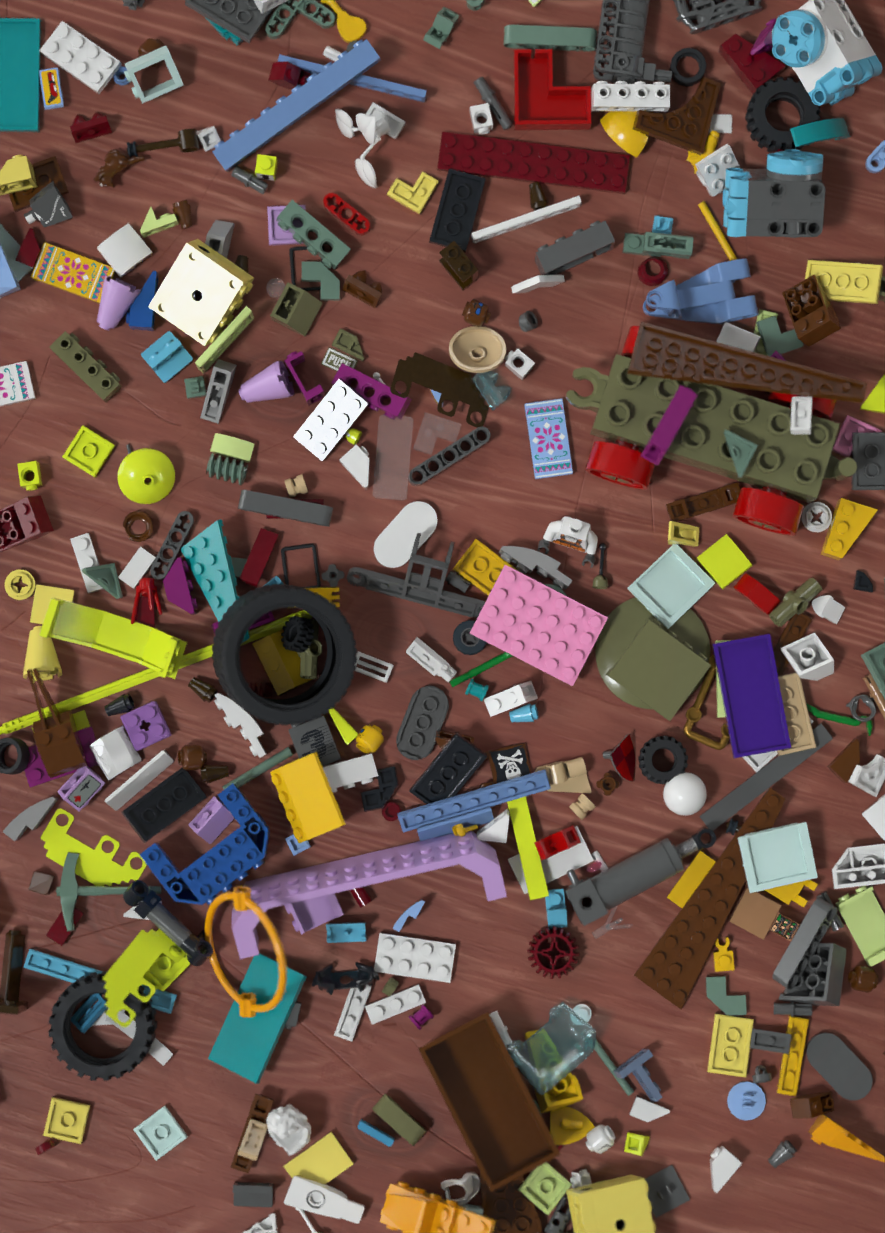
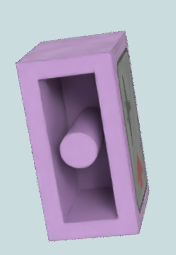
M88 766L77 769L57 792L67 803L77 811H80L88 805L89 800L96 793L100 792L105 782L97 773Z

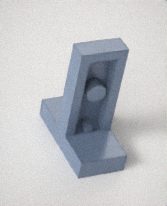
M643 1048L613 1072L617 1078L621 1079L632 1072L649 1099L657 1102L662 1098L660 1094L661 1089L656 1082H652L649 1078L650 1072L644 1065L641 1066L653 1055L649 1049Z

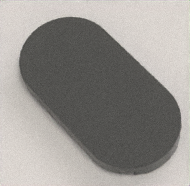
M435 686L422 687L413 694L396 738L398 750L408 759L420 760L431 753L436 742V730H441L449 707L448 699L445 693Z
M818 1033L809 1040L806 1051L809 1063L840 1096L847 1100H859L870 1092L873 1083L871 1072L839 1037L831 1033Z

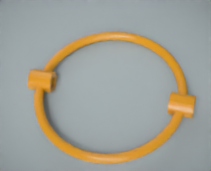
M238 886L234 888L233 892H226L217 896L210 904L205 918V941L209 942L213 948V953L209 959L221 985L239 1004L240 1016L252 1018L256 1016V1012L270 1011L279 1004L286 988L287 966L280 938L272 922L260 906L251 900V888L248 886ZM226 900H234V909L236 911L251 909L262 921L273 942L278 959L279 982L275 996L266 1004H256V994L254 993L239 994L227 980L218 962L213 944L212 925L216 909Z

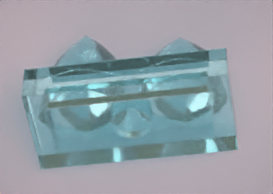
M496 372L477 373L472 380L476 383V387L493 411L508 398L511 387H496L494 385L498 378V373Z

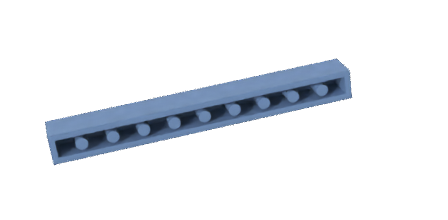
M361 39L353 45L354 49L349 52L347 50L342 52L337 57L338 60L333 64L329 62L323 66L321 73L318 75L316 73L312 74L306 79L308 82L303 86L299 84L291 90L292 94L288 97L282 96L276 101L277 105L273 108L267 107L260 113L261 116L259 118L249 120L245 124L246 127L241 131L237 129L231 133L229 140L216 144L214 146L215 150L212 152L225 171H230L380 62V57L369 41Z

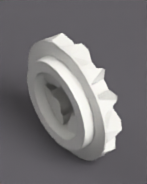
M812 502L804 508L801 521L804 527L811 532H822L830 526L832 513L824 503ZM822 512L821 516L819 517L821 521H815L811 523L813 518L812 513L818 514Z

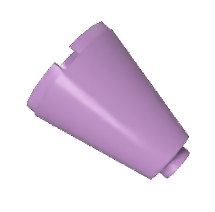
M106 275L97 322L100 323L99 327L109 331L110 328L115 329L141 290H135V286L117 278L112 280V276Z
M276 361L243 383L241 389H239V395L247 403L289 398L294 395L293 383L289 382L288 376L290 375L284 363Z

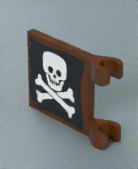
M525 743L484 752L487 754L486 759L489 760L493 782L481 784L480 787L484 788L531 774Z

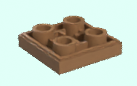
M746 887L729 922L764 940L781 905L757 892L749 893V889Z

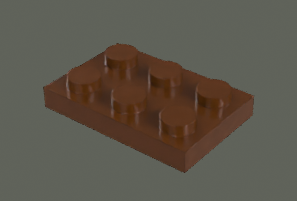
M56 156L32 164L37 187L9 194L15 212L31 207L29 200L52 181H54L62 195L69 193Z

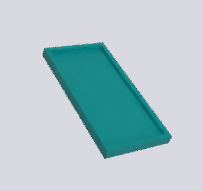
M0 18V132H39L40 18Z
M261 953L254 956L238 993L256 994V1004L262 1005L270 1002L278 988V962ZM287 967L286 988L279 1004L270 1011L256 1012V1016L252 1018L241 1017L239 1004L234 1000L208 1059L259 1084L307 976Z

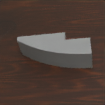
M56 796L50 797L30 806L12 820L3 833L12 840L18 841L28 827L36 830L58 798Z

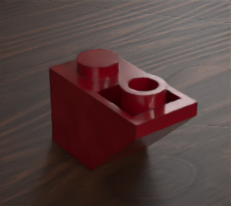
M288 61L273 62L268 80L283 88L292 90L299 84L303 86L307 83L306 79L312 74Z

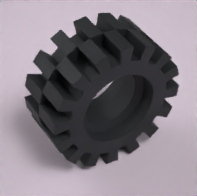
M292 616L288 618L289 621L285 622L286 627L283 626L282 628L284 630V633H281V636H283L281 639L282 645L287 650L299 653L305 652L309 648L308 645L312 643L310 640L314 638L312 636V633H314L312 628L314 626L311 624V620Z

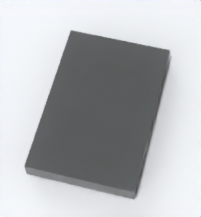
M885 432L852 433V459L857 464V470L852 475L851 490H885Z

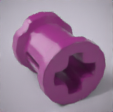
M424 1004L421 1005V1009L413 1016H409V1019L419 1030L422 1029L424 1023L434 1018L433 1014Z

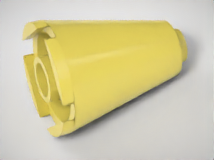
M42 626L34 627L29 633L23 669L24 679H27V671L30 670L34 680L37 681L33 670L35 668L38 669L42 681L51 680L53 675L56 674L58 677L62 675V669L52 638L39 636Z

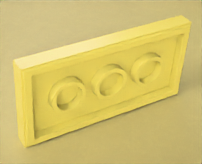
M808 260L805 279L815 274L829 301L878 304L883 266Z

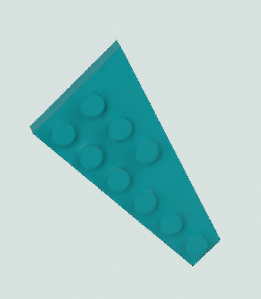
M222 519L215 521L180 548L218 622L222 620V616L228 611L229 606H232L234 601L240 599L236 592L235 586H237L231 556L228 555L225 545L227 544V538L223 536L221 526H224ZM248 630L243 638L242 643H244L250 638Z

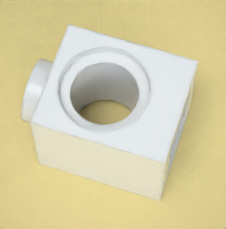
M489 104L471 106L470 116L474 133L483 135L493 130ZM482 116L485 117L487 121L483 124H480L477 122L476 119Z
M518 348L515 352L511 350L505 357V366L521 380L535 366V362ZM521 359L524 365L519 368L515 367L513 361Z

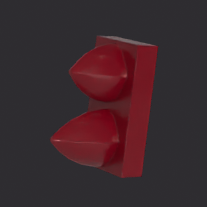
M95 112L89 121H86L85 118L77 114L72 126H70L75 143L112 133L107 116Z

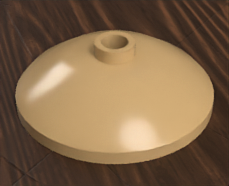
M472 326L458 331L452 337L449 344V355L459 368L472 373H485L494 370L504 361L506 344L496 331L487 327Z

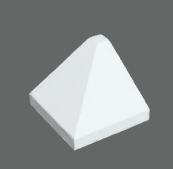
M214 126L197 131V136L205 151L214 148L216 144L221 142Z

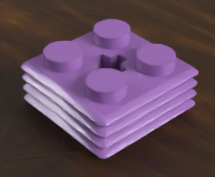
M152 701L120 717L136 751L171 736V732L156 701ZM143 721L146 723L150 722L151 725L148 727V731L141 728Z

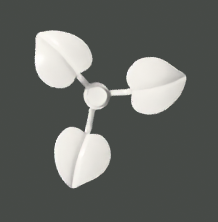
M338 108L335 109L336 121L343 135L352 138L354 132L361 131L367 142L371 144L360 156V159L355 160V166L358 175L367 185L378 188L375 171L372 165L365 160V156L381 140V136L390 131L387 121L383 118L376 121V116L358 113L356 115L358 127H354L351 117L345 111Z

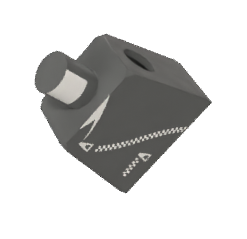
M54 181L29 200L32 210L24 214L29 224L39 220L43 227H48L73 217L70 207Z

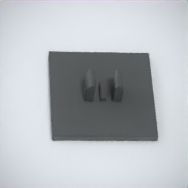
M672 1165L645 1178L649 1187V1192H647L648 1200L651 1201L652 1211L656 1218L690 1200Z

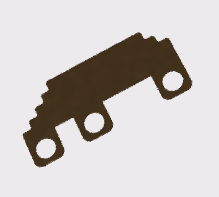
M416 352L413 357L407 356L406 360L399 359L390 388L392 394L407 398L412 382L441 393L437 410L444 415L453 417L459 401L469 404L466 422L477 428L484 426L489 408L487 405H484V398L479 396L480 391L475 389L476 383L471 381L472 375ZM398 381H403L406 384L407 388L404 393L396 391L395 384ZM444 400H450L453 403V409L450 412L443 410L442 403ZM474 411L481 414L482 420L480 423L472 422L471 414Z

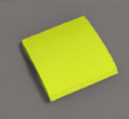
M727 534L697 557L700 564L709 572L712 579L722 590L752 567L750 561Z

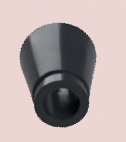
M123 694L106 705L105 711L108 716L127 713L135 708V704L130 694Z

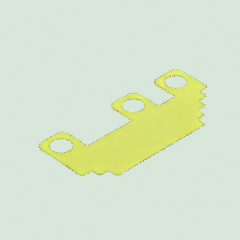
M61 808L56 810L40 837L41 840L45 841L44 848L48 850L46 857L63 867L68 852L79 854L75 873L95 886L108 885L110 887L112 883L119 885L122 881L129 883L130 879L138 880L147 866L137 852H132L123 867L112 861L120 844L108 835L102 836L95 850L66 834L74 821V816ZM60 814L67 815V825L59 826L56 823L57 816ZM107 840L114 844V849L110 853H105L102 850V844ZM139 857L142 860L143 864L140 869L135 870L130 866L132 858Z
M151 929L149 932L141 930L103 977V980L106 981L104 988L107 990L105 997L108 999L105 1004L108 1007L106 1015L123 1028L128 1027L136 1017V1013L123 1003L128 994L132 993L142 1002H148L156 992L155 986L144 979L143 976L163 952L174 962H180L186 954L182 950L180 956H172L170 948L176 944L160 929L157 931ZM140 985H147L150 988L148 996L143 997L139 995L138 987ZM127 1010L130 1013V1019L127 1022H121L117 1016L119 1011Z

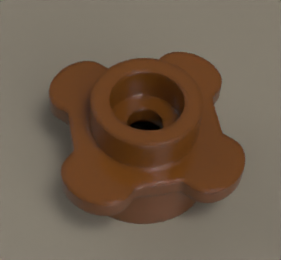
M605 773L604 778L598 780L596 786L604 791V795L610 796L612 791L619 787V782L615 781L610 773Z

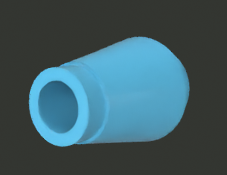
M529 703L509 712L512 723L534 722V720L539 719L536 704L531 705Z

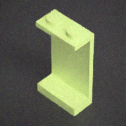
M860 886L855 889L856 893L850 896L845 894L838 898L839 902L835 903L867 965L872 967L885 960V914L872 892L874 890L873 887Z

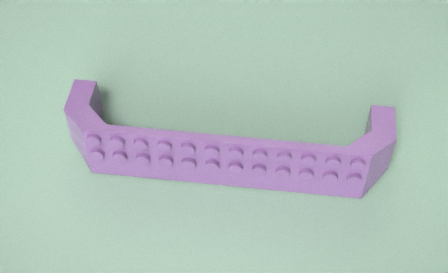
M468 831L463 837L455 836L454 833L259 878L247 881L244 886L251 888V900L266 912L269 908L460 864L482 877L488 901L507 897L496 850L487 842L479 840L477 834L473 831ZM233 907L232 930L240 959L259 955V938L256 930V925L260 921L259 917L251 909L236 911Z

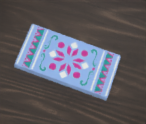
M555 399L524 404L535 480L572 475L573 470L563 400Z

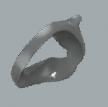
M866 694L855 696L846 704V707L850 708L854 719L858 721L868 722L876 714V708L873 703L874 698ZM859 699H862L863 703H866L871 709V715L867 718H861L856 714Z

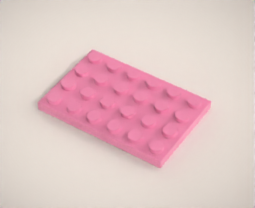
M504 565L470 634L573 686L608 617Z

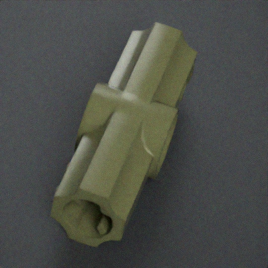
M812 577L796 591L790 590L785 594L783 602L769 614L770 619L775 625L781 627L795 614H802L807 609L808 602L822 591L821 585Z
M311 619V624L314 626L312 628L314 629V633H312L314 638L310 640L312 642L311 645H308L309 648L305 652H297L301 658L300 677L303 679L317 678L318 656L322 653V645L318 641L319 624L314 619Z

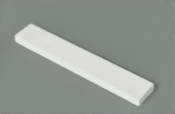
M580 196L471 233L473 243H478L576 209L581 206Z

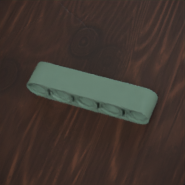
M506 25L504 27V47L565 51L596 50L597 30L593 28Z

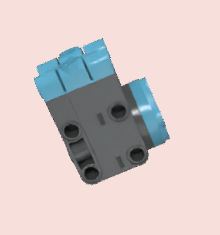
M787 149L767 154L766 169L727 168L725 176L726 188L723 189V226L727 227V236L791 238L819 236L823 230L825 186L822 183L823 155Z

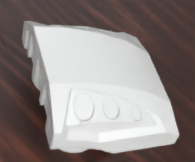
M124 726L113 730L90 745L98 765L108 780L142 761L129 740Z

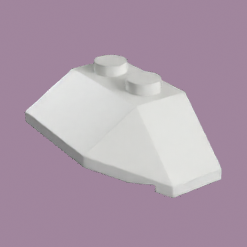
M885 844L847 848L832 868L834 889L884 884Z

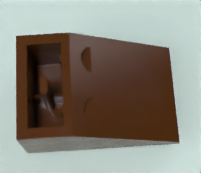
M815 274L782 293L796 335L808 347L841 329L836 312Z

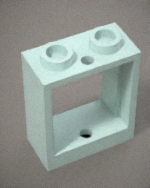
M166 45L125 63L127 70L124 71L128 82H133L134 87L131 89L135 98H140L142 104L184 85ZM164 60L172 79L142 92L134 73Z

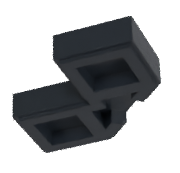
M395 766L377 770L379 789L361 792L364 812L383 809L399 787Z

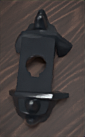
M355 963L358 968L356 971L335 973L331 972L333 969L331 964L320 971H316L312 987L318 985L321 991L326 989V992L330 995L333 994L334 990L358 988L362 992L366 989V985L370 984L372 986L374 979L380 980V977L372 966L363 963ZM347 976L353 979V981H350L348 984H342L340 979Z

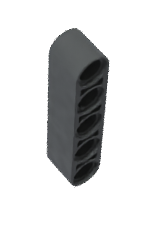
M478 427L410 471L408 475L409 483L413 486H420L484 446L490 439V431L486 427ZM477 432H484L486 440H478L476 437ZM468 442L470 450L463 451L460 444ZM452 452L454 460L447 461L444 458V454ZM430 462L437 463L438 470L435 472L430 471L428 464ZM419 472L422 475V480L419 482L414 481L412 474Z
M241 490L238 509L327 527H330L333 507L249 490Z
M822 898L814 901L772 977L776 982L788 990L795 987L836 916V907Z

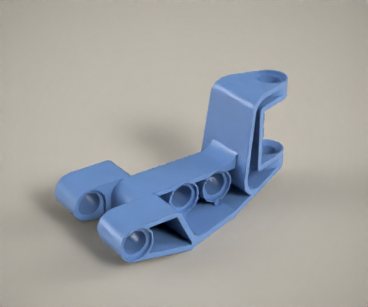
M743 258L718 263L678 285L675 284V280H671L647 294L646 300L643 303V311L646 315L714 324H724L725 322L729 323L759 315L755 296L736 298L733 286L736 280L747 277L751 278L748 260ZM646 304H647L650 308L656 309V310L653 311V312L648 311L647 308H646Z

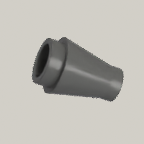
M788 1140L781 1141L768 1161L774 1168H777L782 1163L793 1158L797 1150Z

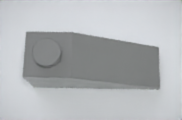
M219 359L213 366L200 418L219 424L237 365Z

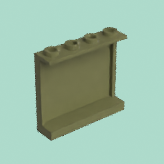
M653 618L652 621L646 619L645 625L606 675L661 716L671 721L711 665L707 662L709 659L702 653L695 654L692 651L693 647L687 642H679L677 640L678 636L670 630L664 631L661 628L662 624Z

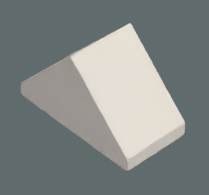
M506 809L478 830L477 838L482 841L506 843L509 810Z

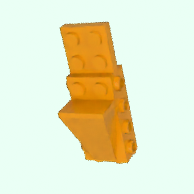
M398 1181V1184H390L387 1189L386 1201L381 1211L380 1222L386 1224L388 1229L395 1231L399 1229L403 1231L402 1233H493L496 1220L466 1210L465 1207L458 1205V1202L454 1200L441 1199L442 1196L438 1194H428L425 1189L412 1188L409 1186V1183Z

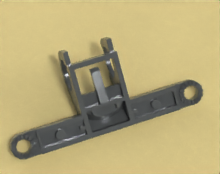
M418 532L405 580L359 567H353L348 571L347 580L353 586H362L371 591L472 618L473 616L478 618L486 602L443 590L455 542L451 541L445 562L416 555L421 533ZM414 563L425 565L423 575L412 572ZM431 567L443 570L441 580L429 577Z

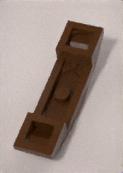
M734 483L707 493L668 503L666 508L670 521H681L736 504L740 487L738 483Z
M255 1093L231 1168L249 1174L253 1160L238 1155L250 1119L266 1124L274 1099Z

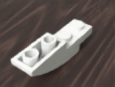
M219 693L215 694L217 699L214 702L219 710L223 709L226 716L223 718L229 727L233 726L234 729L241 726L240 732L245 740L249 739L252 744L249 748L253 755H258L259 758L266 756L267 753L258 737L264 735V732L254 718L230 698Z

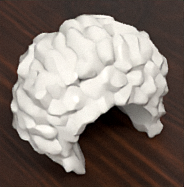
M287 1104L286 1107L281 1106L273 1109L268 1114L266 1120L268 1133L276 1141V1145L283 1147L288 1155L297 1153L309 1143L311 1125L307 1122L306 1115L299 1112L294 1106Z

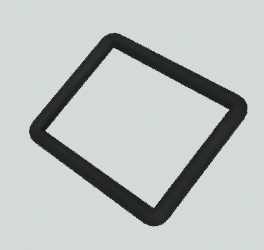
M307 246L289 249L291 281L295 286L293 251L307 250ZM321 286L307 287L301 289L305 291L321 290Z
M314 544L284 547L281 549L286 585H289L285 551L312 547L317 585L300 588L321 587L317 552Z

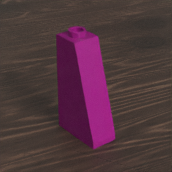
M679 386L641 457L658 466L698 395L692 389Z

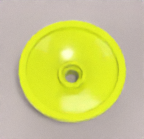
M142 448L131 452L123 459L118 469L117 479L121 491L128 499L140 504H152L162 500L170 493L175 482V470L172 462L164 453L152 448ZM146 478H151L149 483L144 482Z

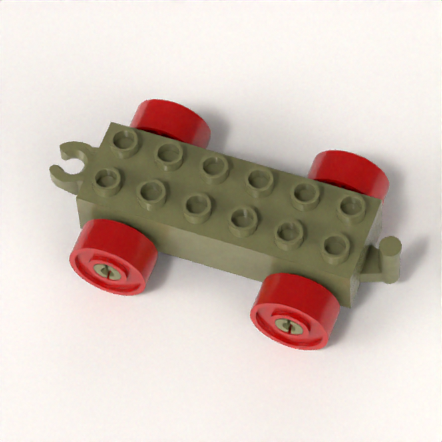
M631 326L629 328L622 354L615 355L608 376L588 367H581L573 371L572 377L575 380H588L593 384L594 389L590 396L582 397L574 390H569L566 393V399L574 407L596 412L590 435L615 442L613 444L595 441L585 470L598 478L615 484L647 490L655 464L641 457L642 452H639V450L644 451L679 386L692 389L698 395L663 457L762 488V490L741 488L733 518L769 532L788 536L796 535L804 506L792 499L786 498V496L811 503L817 499L823 480L836 479L837 481H842L852 476L857 470V464L854 459L846 457L839 461L831 454L840 425L830 421L837 400L812 397L811 434H791L792 397L809 396L771 392L768 401L712 384L627 374L639 326ZM725 429L758 445L742 478H739L723 433Z

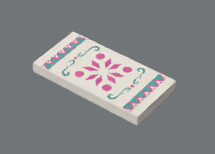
M27 361L0 367V407L36 399Z

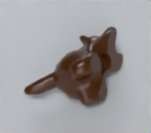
M117 149L110 150L105 157V165L100 167L94 181H99L101 187L114 188V176L127 166L144 161L145 157L136 156L129 159Z

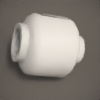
M600 1124L587 1133L586 1145L591 1152L595 1151L598 1154H602L614 1145L615 1134L609 1126Z

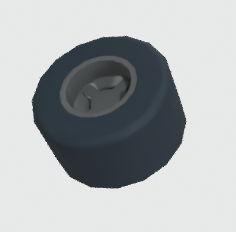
M463 621L454 630V646L465 655L478 654L487 643L470 634L476 621Z

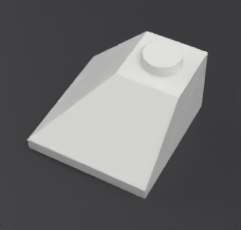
M815 633L781 648V651L800 678L818 681L834 673V659Z

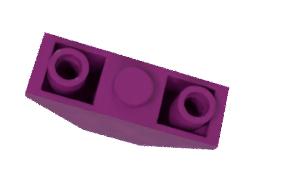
M179 557L163 580L167 600L188 613L195 615L198 604L196 598L192 599L191 591L194 588L191 579L188 580L186 573L189 572L187 561H183Z

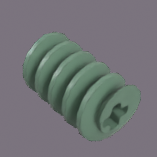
M212 453L207 464L206 474L209 472V477L212 478L216 473L218 480L223 476L226 482L231 477L232 483H235L238 479L239 485H243L248 465L244 467V461L237 465L236 459L229 463V457H226L223 462L221 455L214 459V453Z

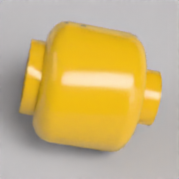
M376 725L364 726L355 738L357 748L365 754L375 753L384 741V737L381 734L382 730Z

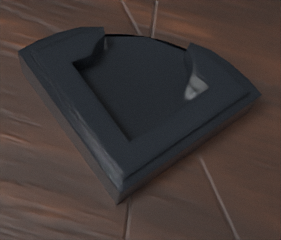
M857 570L853 590L873 593V585L865 573Z

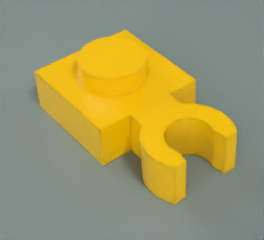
M725 937L724 945H719L717 938L714 944L718 948V952H713L714 971L735 970L733 951H727L730 944L729 938Z

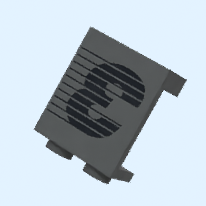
M325 716L318 719L315 718L313 721L304 724L297 723V725H291L292 728L288 731L299 759L316 752L322 767L341 759Z

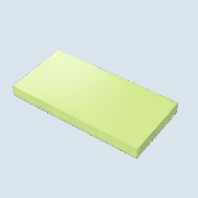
M246 306L197 359L195 364L202 373H205L253 321L254 315L251 309Z

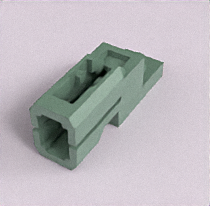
M645 232L644 235L625 233L623 253L653 257L663 255L689 259L692 255L694 238L691 236Z

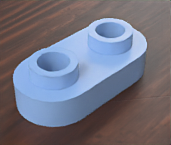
M885 140L866 159L865 166L871 173H879L885 167ZM873 161L878 163L877 167L872 165Z

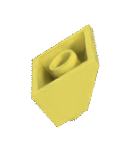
M15 155L12 159L6 161L0 171V196L37 187L33 166L27 156Z

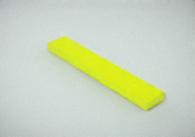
M526 796L508 801L507 804L530 901L548 897L549 893L540 855L534 844L536 838Z

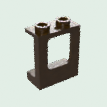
M455 241L439 252L443 257L439 260L440 264L462 291L478 279V269Z

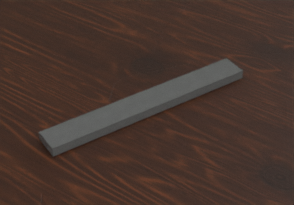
M822 723L813 729L816 748L777 756L699 816L707 828L712 831L830 742L833 738Z

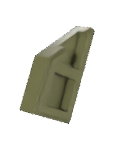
M340 328L332 343V347L363 362L364 356L357 336Z

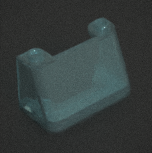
M564 1002L550 1010L549 1022L525 1042L520 1039L514 1040L508 1046V1052L513 1062L540 1095L548 1092L583 1062L595 1048L596 1030Z

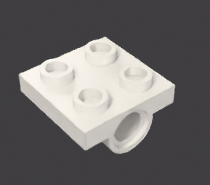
M725 144L695 164L698 169L696 173L699 180L712 197L726 188V169L740 168L728 144Z

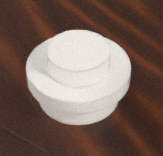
M578 1004L572 1010V1017L577 1023H586L591 1018V1010L585 1004Z

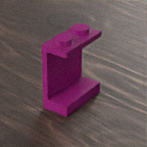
M302 351L290 353L287 356L288 359L285 360L286 366L308 406L325 397L321 385H318L306 392L293 368L305 361Z

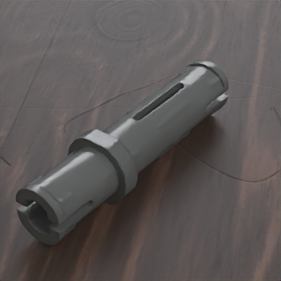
M484 77L475 80L473 83L480 92L481 99L489 104V108L503 130L505 131L512 127L514 123L495 96L496 92L491 90Z

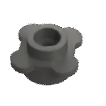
M334 564L329 565L328 570L322 573V579L327 580L331 587H336L340 579L344 578V572L339 571Z

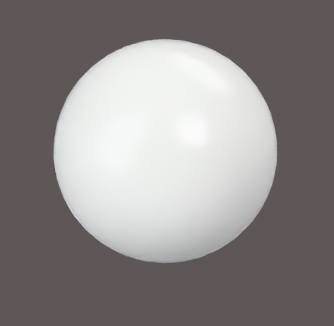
M688 772L680 773L669 782L667 781L663 790V798L667 807L675 814L682 816L698 812L705 804L707 797L703 781L695 774Z

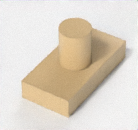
M250 1119L238 1155L257 1160L268 1129L267 1124Z

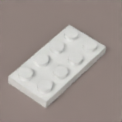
M63 21L39 50L41 54L98 94L102 92L122 65L119 60Z
M379 933L374 971L450 983L456 944Z

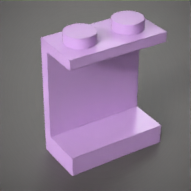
M335 893L284 905L287 913H292L294 917L292 924L296 932L300 931L301 934L344 915Z

